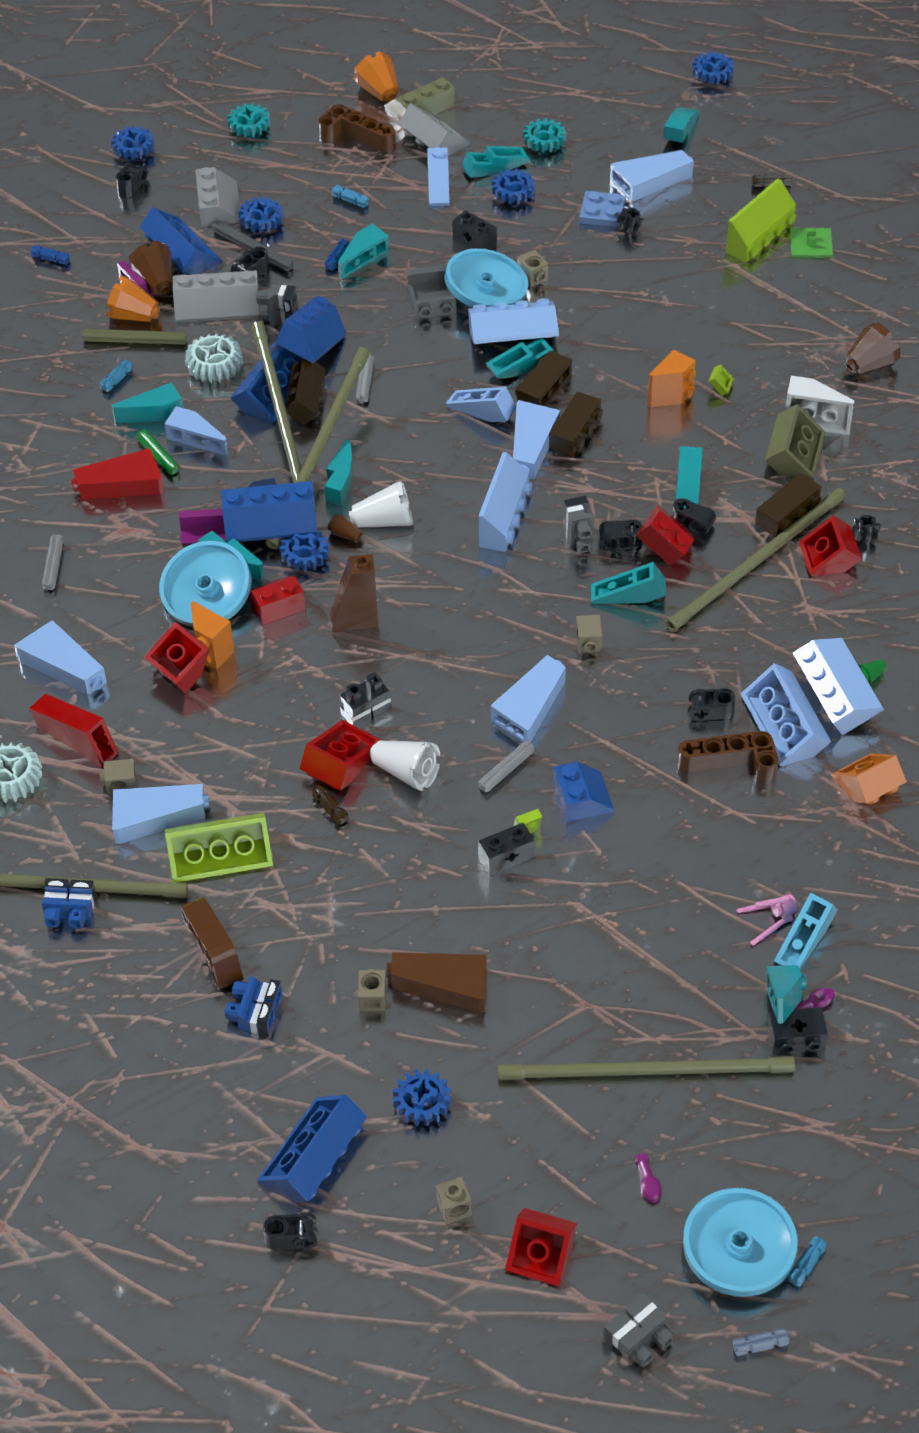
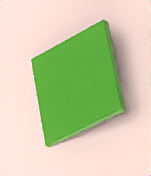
M790 228L791 257L833 258L831 228Z

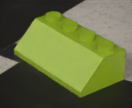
M776 179L728 220L726 253L746 263L752 257H755L762 248L768 246L786 227L794 223L796 219V204L780 179Z
M264 813L165 829L174 883L273 866Z

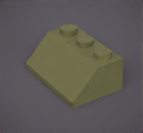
M442 77L395 98L385 104V108L399 121L410 103L436 115L455 106V87Z
M796 404L777 414L765 461L778 474L796 477L799 473H802L806 477L813 479L825 431Z

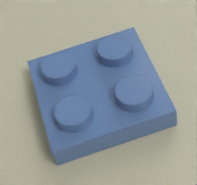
M585 191L579 223L620 228L621 223L616 221L622 209H624L626 195Z

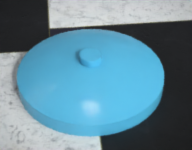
M468 249L455 254L449 260L445 271V282L449 291L459 301L472 308L474 305L479 304L492 307L494 304L502 302L507 303V305H514L515 302L524 300L528 289V279L520 265L508 256L488 249Z
M219 541L194 543L180 550L165 566L159 584L161 601L168 613L175 620L186 626L193 627L190 605L193 601L228 620L242 608L249 596L252 583L251 572L242 554L229 544Z
M730 1188L706 1196L692 1209L684 1227V1254L694 1274L710 1288L731 1296H755L775 1288L790 1273L797 1253V1233L789 1214L771 1197L751 1189Z

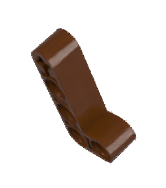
M337 104L332 106L318 119L319 137L323 141H333L342 133L382 152H391L396 148L394 127L345 105Z
M755 731L683 741L678 747L677 765L684 772L752 765L754 775L759 781L771 782L777 775L778 755L771 734L765 731Z
M205 897L180 906L184 922L207 959L218 990L234 984L235 981H242L243 974L235 947Z

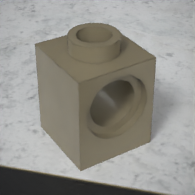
M536 250L517 257V264L524 270L530 287L548 280V263Z
M600 615L576 616L578 653L602 651Z
M134 759L104 762V772H100L101 787L106 786L108 796L113 795V790L137 788Z
M359 970V1011H386L385 970Z
M462 1177L436 1185V1202L446 1225L472 1216V1200Z

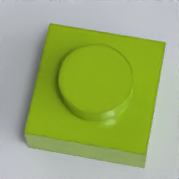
M720 364L714 367L708 382L723 396L729 393L734 378Z
M539 809L515 817L513 826L524 822L530 834L535 832L540 827L542 821Z

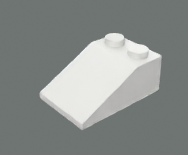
M791 376L785 410L798 404L825 432L849 435L854 400L815 379Z

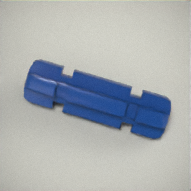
M343 238L339 240L324 262L325 269L333 271L336 268L339 259L350 243L349 240Z
M33 245L30 251L31 256L35 258L41 257L43 260L55 263L59 261L58 263L67 265L70 261V255L66 252L61 251L59 253L60 251L46 247L42 249V246Z

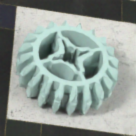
M217 333L215 336H210L209 334L207 337L200 336L199 340H193V344L188 345L185 354V364L190 375H193L196 380L201 379L202 382L208 380L211 384L213 381L220 383L223 379L228 381L229 376L235 377L236 372H240L243 363V353L238 341H234L233 337L227 338L225 334L222 336H218Z
M13 742L9 746L1 743L0 799H3L5 803L9 799H13L16 802L18 797L26 799V793H34V787H39V780L42 779V765L38 755L32 751L30 746L24 748L22 743L17 746Z

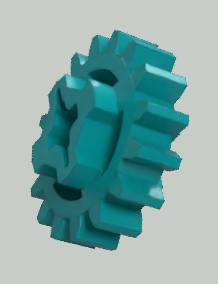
M246 103L243 104V107L236 106V110L231 109V114L227 115L228 128H231L232 133L236 132L237 136L244 134V137H247V135L254 137L255 133L261 135L262 130L267 131V127L270 126V114L267 112V109H261V105L255 107L254 103H251L250 106L246 105Z
M538 118L537 122L530 121V125H525V130H523L524 144H528V148L534 147L535 152L538 149L542 153L545 150L552 152L553 148L558 150L559 145L563 146L564 141H566L565 127L561 126V122L555 123V119L548 121L547 118H544V121H541Z

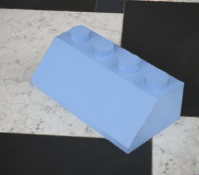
M538 299L536 303L517 301L514 305H507V303L502 302L496 303L492 307L479 304L468 309L470 335L474 344L559 336L555 305L549 299Z
M503 452L479 513V547L506 552L508 544L513 543L514 528H518L520 523V511L524 512L526 495L530 496L532 490V482H529V472L507 452Z
M842 638L812 640L793 652L829 718L842 735L884 710Z
M774 663L741 693L760 731L771 734L780 766L812 758L831 742L791 670Z

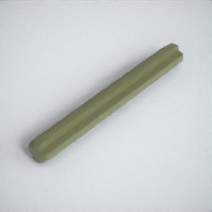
M83 329L82 340L84 342L185 345L187 335L185 332Z

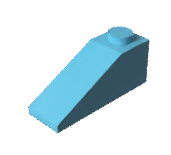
M810 893L774 962L781 966L798 965L799 969H801L826 933L838 911L834 904Z

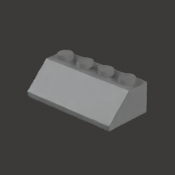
M257 271L173 276L175 322L259 318V304H257L256 300L259 291Z

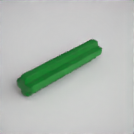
M142 429L137 432V440L146 449L150 448L153 457L170 475L179 472V465L147 430Z

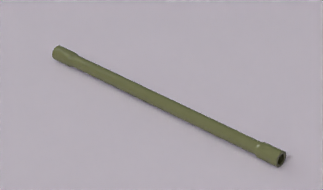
M257 321L251 327L255 342L258 345L290 471L295 483L302 468L271 356L265 325L263 322Z
M364 347L358 348L345 380L296 482L309 481L353 386L370 355L368 349ZM282 538L267 539L265 544L271 549H278Z
M836 488L822 502L688 606L666 620L669 630L672 632L678 630L692 616L828 510L833 509L846 499L845 491L841 488Z
M0 873V886L45 889V879L55 878L68 879L69 884L71 879L94 881L96 892L157 895L185 899L188 896V883H152Z
M794 1056L769 1057L765 1059L524 1065L521 1063L498 1064V1080L795 1072Z

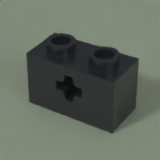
M465 210L452 220V238L469 249L493 250L497 247V227Z
M523 822L478 840V858L490 877L534 859L535 840Z
M822 1007L794 1009L784 1023H777L774 1011L769 1012L767 1028L773 1053L789 1054L794 1051H818L826 1048L828 1032Z

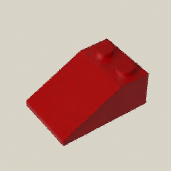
M341 720L306 744L299 769L306 772L310 777L327 783L334 789L342 790L354 781L369 762L372 746L378 741L383 740Z

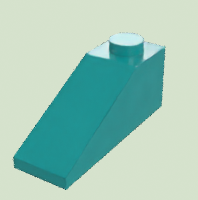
M373 223L357 232L338 261L339 277L343 279L389 252L388 235Z
M168 383L111 406L115 423L165 422L176 406L183 408V401L173 384Z
M654 562L591 584V602L593 604L647 603L666 596V578Z
M798 965L767 966V993L777 1023H784L801 1002L802 990H806V975L801 974Z

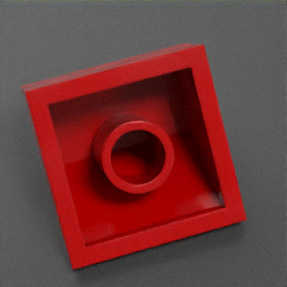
M659 504L636 535L670 566L686 554L694 541L693 534Z
M834 515L799 541L809 574L812 577L844 573L862 560L851 526Z
M286 576L251 588L248 596L262 625L306 610L304 591L295 576Z
M174 622L144 658L155 670L186 694L201 677L210 650L177 622Z
M523 1208L516 1218L505 1270L559 1286L572 1250L578 1223Z

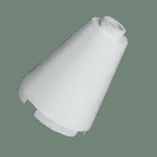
M402 481L396 482L352 505V511H349L351 522L356 524L358 528L413 525L412 511H410L409 499Z
M378 741L370 750V757L375 765L419 791H423V787L429 788L439 771L440 764L436 763L437 756H440V750L436 744L431 742Z

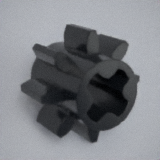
M627 208L626 210L622 209L616 222L621 223L620 229L623 232L632 233L634 231L638 232L644 219L640 218V212L637 209Z
M863 515L859 519H854L852 532L854 535L856 534L857 541L869 543L873 539H878L881 524L876 523V517Z

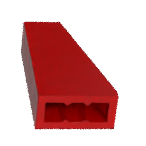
M150 448L72 469L74 479H71L74 492L79 493L81 500L165 494L163 479Z
M46 693L29 708L39 728L98 767L103 768L105 761H111L119 754L103 717Z

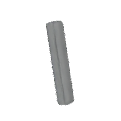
M371 353L358 377L355 398L360 404L367 402L369 398L374 356Z
M53 534L50 537L42 581L44 590L52 591L55 589L63 547V537L60 534Z
M524 741L478 781V787L485 793L489 792L534 752V745L529 741Z

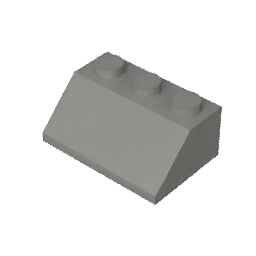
M412 103L409 104L398 122L404 128L403 132L410 137H416L415 141L424 147L427 145L429 148H447L448 156L463 149L470 143V141L434 114Z
M216 167L195 169L201 226L210 227L216 221H221L227 225L240 224L239 210L241 209L237 181Z

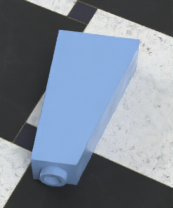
M683 150L615 162L611 164L610 180L634 202L693 177L694 161Z
M518 400L513 458L529 472V479L534 480L549 449V433L560 418V410Z
M53 620L14 645L17 659L20 663L86 695L100 689L107 683L104 667Z
M549 655L544 657L491 705V721L521 742L529 741L531 743L565 684L566 667L559 660H555Z
M203 784L113 790L112 831L115 844L126 843L165 831V829L205 819V809L210 808L209 794H204Z

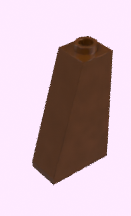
M373 554L349 556L330 610L332 632L379 628Z
M392 952V963L387 962L386 978H391L392 989L473 1012L485 1013L486 955Z

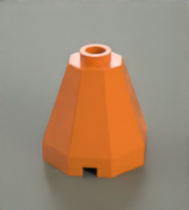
M380 51L375 53V57L371 55L365 56L355 67L354 72L356 75H354V80L359 86L383 102L394 100L398 95L399 89L392 59L389 55Z
M120 276L118 280L122 282L120 285L115 283L107 301L106 307L110 309V312L106 311V316L113 319L151 322L152 319H156L160 312L158 302L135 281L125 276Z

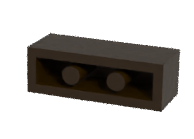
M549 350L544 357L540 358L537 366L529 371L526 379L516 387L515 395H517V402L520 400L546 407L571 377L572 359Z
M301 358L292 366L285 401L287 414L302 425H305L310 420H314L318 416L319 403L322 398V386L325 382V368L316 362L311 363L304 358Z
M577 391L549 433V449L574 457L576 452L583 448L587 435L590 436L592 434L596 421L599 422L602 418L601 399Z
M799 473L757 508L755 525L774 537L778 536L811 508L820 503L822 486Z

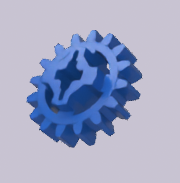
M708 51L707 55L701 53L700 57H695V61L692 63V74L696 75V80L701 79L702 83L708 81L709 85L712 83L718 85L719 81L725 83L726 79H731V76L734 74V61H731L730 56L725 57V53L718 55L717 51L715 53Z
M134 126L131 128L124 127V131L117 130V134H113V139H111L113 153H117V157L123 156L124 160L128 157H131V160L135 158L142 159V155L148 156L149 152H153V147L155 146L153 133H149V129L142 130V126L138 127V129Z
M507 169L506 173L500 171V176L495 175L494 180H492V194H495V199L501 198L502 203L508 201L509 204H512L515 201L519 204L520 200L527 202V197L532 198V193H535V179L531 178V174L525 175V170L519 172L518 169H515L514 172H511L510 169Z
M263 196L260 199L253 197V201L246 200V205L241 204V210H239L240 224H244L245 229L251 228V232L259 230V233H262L263 230L270 232L271 227L277 229V224H282V205H278L277 200L271 202V197L267 198V200H264Z
M321 531L318 534H295L293 537H286V540L281 539V546L279 547L282 562H287L288 568L294 565L295 571H298L301 567L305 572H307L308 567L315 570L316 564L324 565L323 559H328V553L330 552L327 537H322Z
M415 1069L414 1076L405 1073V1081L397 1080V1088H393V1107L397 1108L398 1116L404 1115L406 1123L413 1119L415 1126H418L420 1121H424L425 1125L429 1126L430 1119L439 1122V1114L447 1115V1107L451 1106V1088L447 1087L446 1079L439 1081L438 1072L431 1076L429 1075V1069H426L424 1074H420L418 1069Z

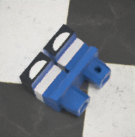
M45 879V896L41 904L46 926L57 927L59 926L60 919H68L69 927L82 929L85 921L91 920L97 897L94 881L71 879L69 884L68 879Z
M250 976L248 982L235 981L232 988V998L241 999L242 1001L241 1004L228 1002L225 1008V1018L238 1022L240 1030L269 1036L275 1020V1014H277L283 996L281 981L270 979L269 983L260 982L253 976Z

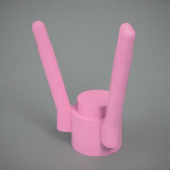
M792 894L756 902L755 905L737 909L736 912L740 914L771 907L773 914L776 917L780 916L782 918L750 942L751 946L762 941L785 923L793 921L792 914L798 912V906Z

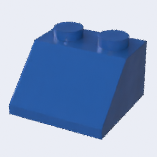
M578 761L553 766V786L566 823L614 813V807L601 771Z

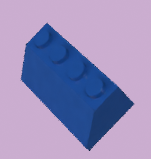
M152 206L140 225V228L145 232L144 236L146 238L169 246L172 263L176 264V269L184 275L188 273L192 275L202 274L221 265L223 262L178 216Z
M315 296L283 322L276 344L314 363L342 340L346 335V331L336 306L325 297Z
M275 342L271 345L270 352L285 405L292 366L302 357ZM260 360L230 399L244 414L274 423L277 417L263 364Z
M312 481L221 490L226 543L233 538L238 542L293 537L295 534H318Z
M347 1095L316 1097L257 1179V1182L292 1202H308L317 1194V1188L323 1179L331 1174L332 1166L337 1159L347 1151V1145L351 1139L361 1131L362 1123L367 1116Z

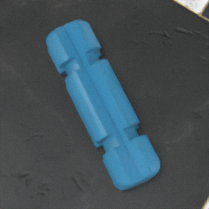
M335 185L332 189L334 197L341 198L354 205L357 204V206L366 208L369 204V198L361 194L360 196V193L347 188L344 189L340 185Z
M126 359L123 360L119 366L106 376L107 378L100 382V389L109 392L113 386H116L133 369L132 363Z
M818 1236L813 1237L809 1243L810 1246L805 1249L796 1262V1266L788 1274L787 1280L796 1287L802 1285L805 1276H808L819 1260L818 1257L826 1249V1241Z

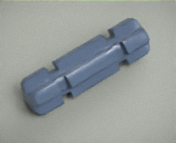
M780 1328L774 1330L775 1333L767 1331L749 1335L748 1339H745V1337L736 1338L733 1340L734 1352L736 1356L748 1354L747 1351L755 1353L773 1349L774 1345L778 1347L786 1346L790 1341L787 1329Z

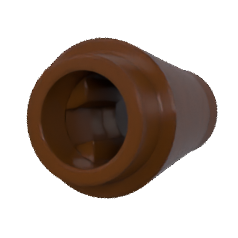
M335 514L327 527L332 535L355 543L360 540L363 533L343 514Z

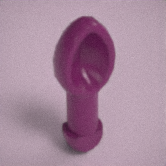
M831 988L817 989L810 994L808 999L800 1002L795 1009L823 1008L832 1002L835 992Z
M639 1153L635 1157V1163L639 1167L642 1176L641 1192L649 1202L657 1203L662 1195L660 1181L652 1174L648 1156L645 1153Z

